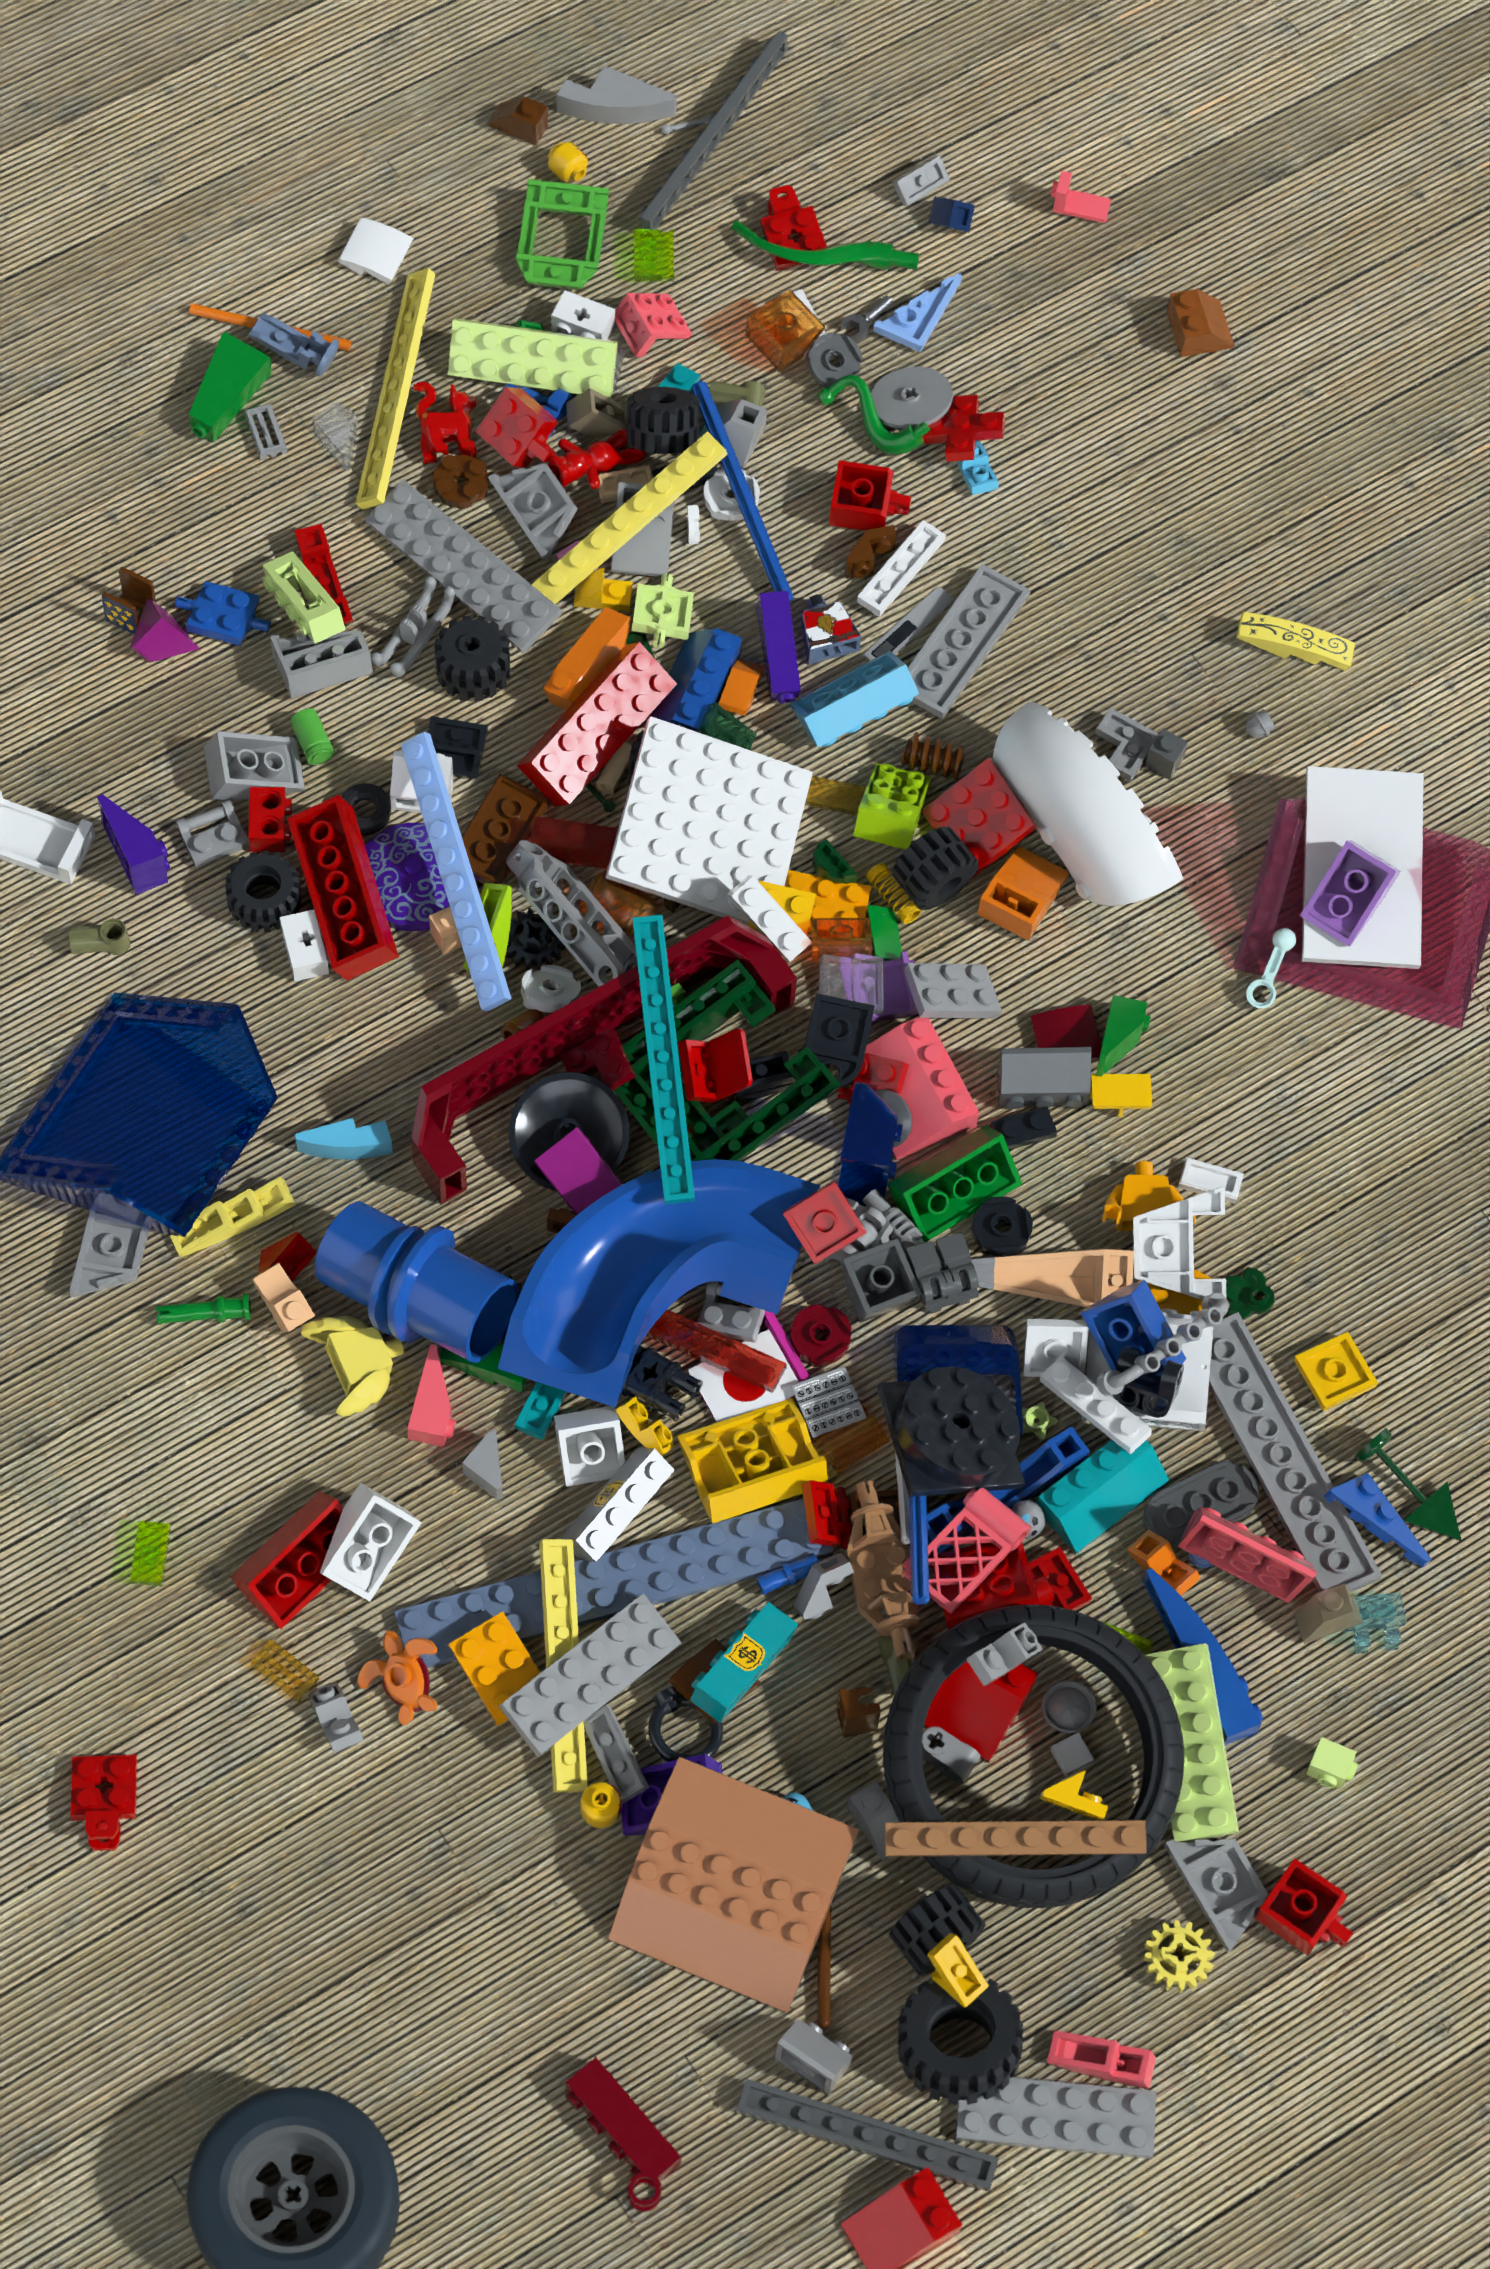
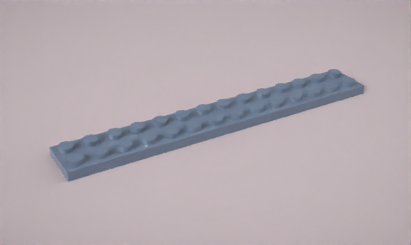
M804 1499L603 1553L597 1562L586 1561L585 1559L574 1561L578 1626L613 1617L643 1593L654 1606L761 1576L782 1567L781 1563L783 1562L791 1563L809 1556L811 1553L815 1554L817 1560L831 1557L834 1551L832 1546L810 1543ZM541 1571L394 1611L404 1648L408 1641L421 1637L432 1641L437 1647L436 1654L420 1655L427 1668L456 1661L448 1644L502 1611L521 1642L544 1636Z

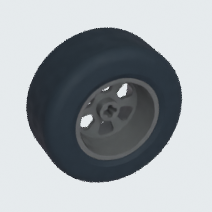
M284 2087L264 2091L245 2099L228 2110L216 2121L200 2143L193 2158L187 2182L186 2199L190 2226L199 2250L210 2269H376L388 2252L398 2225L400 2212L398 2176L394 2158L383 2134L375 2123L354 2104L335 2094L315 2088ZM300 2154L314 2158V2165L307 2175L302 2176L292 2172L291 2158L293 2155ZM268 2163H274L281 2174L280 2180L272 2187L262 2184L256 2179L258 2173ZM326 2175H333L337 2184L338 2194L334 2197H319L315 2190L316 2182ZM289 2193L293 2195L299 2193L301 2201L297 2203L293 2200L289 2203L287 2195ZM254 2199H269L272 2203L273 2212L262 2221H255L251 2213L250 2202ZM315 2209L322 2210L332 2216L330 2223L320 2233H314L307 2222L308 2216ZM282 2220L292 2221L296 2224L297 2238L294 2242L281 2241L273 2237L274 2231Z

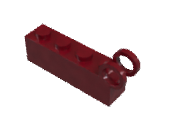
M595 2057L566 2081V2091L568 2093L565 2094V2097L575 2110L581 2108L589 2118L586 2122L598 2136L603 2133L610 2143L607 2146L611 2153L619 2161L624 2158L632 2167L629 2170L632 2179L628 2186L630 2205L640 2212L652 2211L658 2206L661 2199L662 2187L660 2182L681 2165L682 2157L597 2057ZM641 2184H648L654 2188L656 2193L649 2200H641L635 2196L634 2189Z

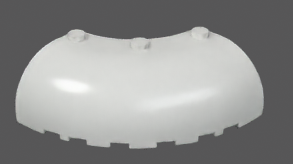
M1032 701L1022 706L1010 716L997 737L993 761L1037 824L1036 830L1040 833L1043 841L1047 845H1051L1064 862L1076 882V890L1081 898L1106 906L1125 905L1159 894L1184 879L1169 847L1163 848L1155 835L1159 831L1155 822L1152 823L1141 812L1140 809L1145 807L1132 788L1129 790L1124 788L1118 780L1119 771L1105 755L1100 758L1091 749L1093 743L1079 730L1074 732L1068 726V721L1063 717L1055 719L1051 716L1052 712L1050 709Z

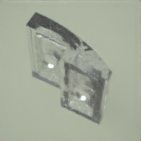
M855 953L852 958L823 954L819 959V994L874 1005L873 1014L882 1013L884 1011L883 957Z

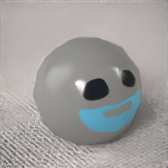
M1021 1500L1013 1505L1012 1511L1031 1526V1530L1025 1539H1031L1040 1534L1045 1527L1046 1519L1044 1510L1039 1504L1031 1500Z

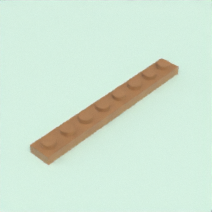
M1145 1820L899 1822L884 1824L885 1857L1127 1855L1147 1853Z

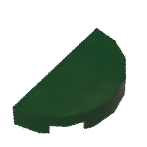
M826 839L818 843L813 853L812 862L815 871L824 879L835 883L846 884L856 882L858 874Z

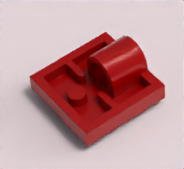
M1061 1547L1028 1563L1040 1605H1050L1076 1611L1091 1603L1092 1597Z

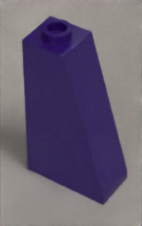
M788 591L760 593L756 605V615L770 700H777L778 703L793 702L795 698L799 697L801 687Z

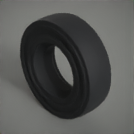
M361 783L350 787L343 793L342 798L353 809L362 800L371 801L376 806V812L370 817L362 818L356 815L361 835L376 833L387 825L391 816V802L382 788L374 784Z

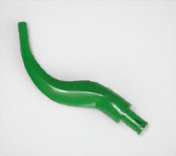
M735 221L731 226L734 232L749 243L770 254L798 263L835 265L856 262L889 271L890 266L917 270L920 253L893 249L894 244L873 241L836 244L816 250H798L768 242L739 221Z

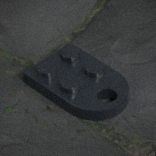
M816 993L804 1048L808 1046L824 1065L830 1064L837 1068L838 1077L836 1080L840 1083L838 1087L840 1088L851 1083L862 1068L875 1006Z

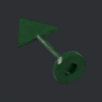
M1387 1428L1383 1429L1354 1455L1358 1461L1366 1462L1376 1453L1421 1503L1404 1522L1461 1541L1448 1481L1427 1499L1383 1451L1382 1447L1392 1438V1434Z

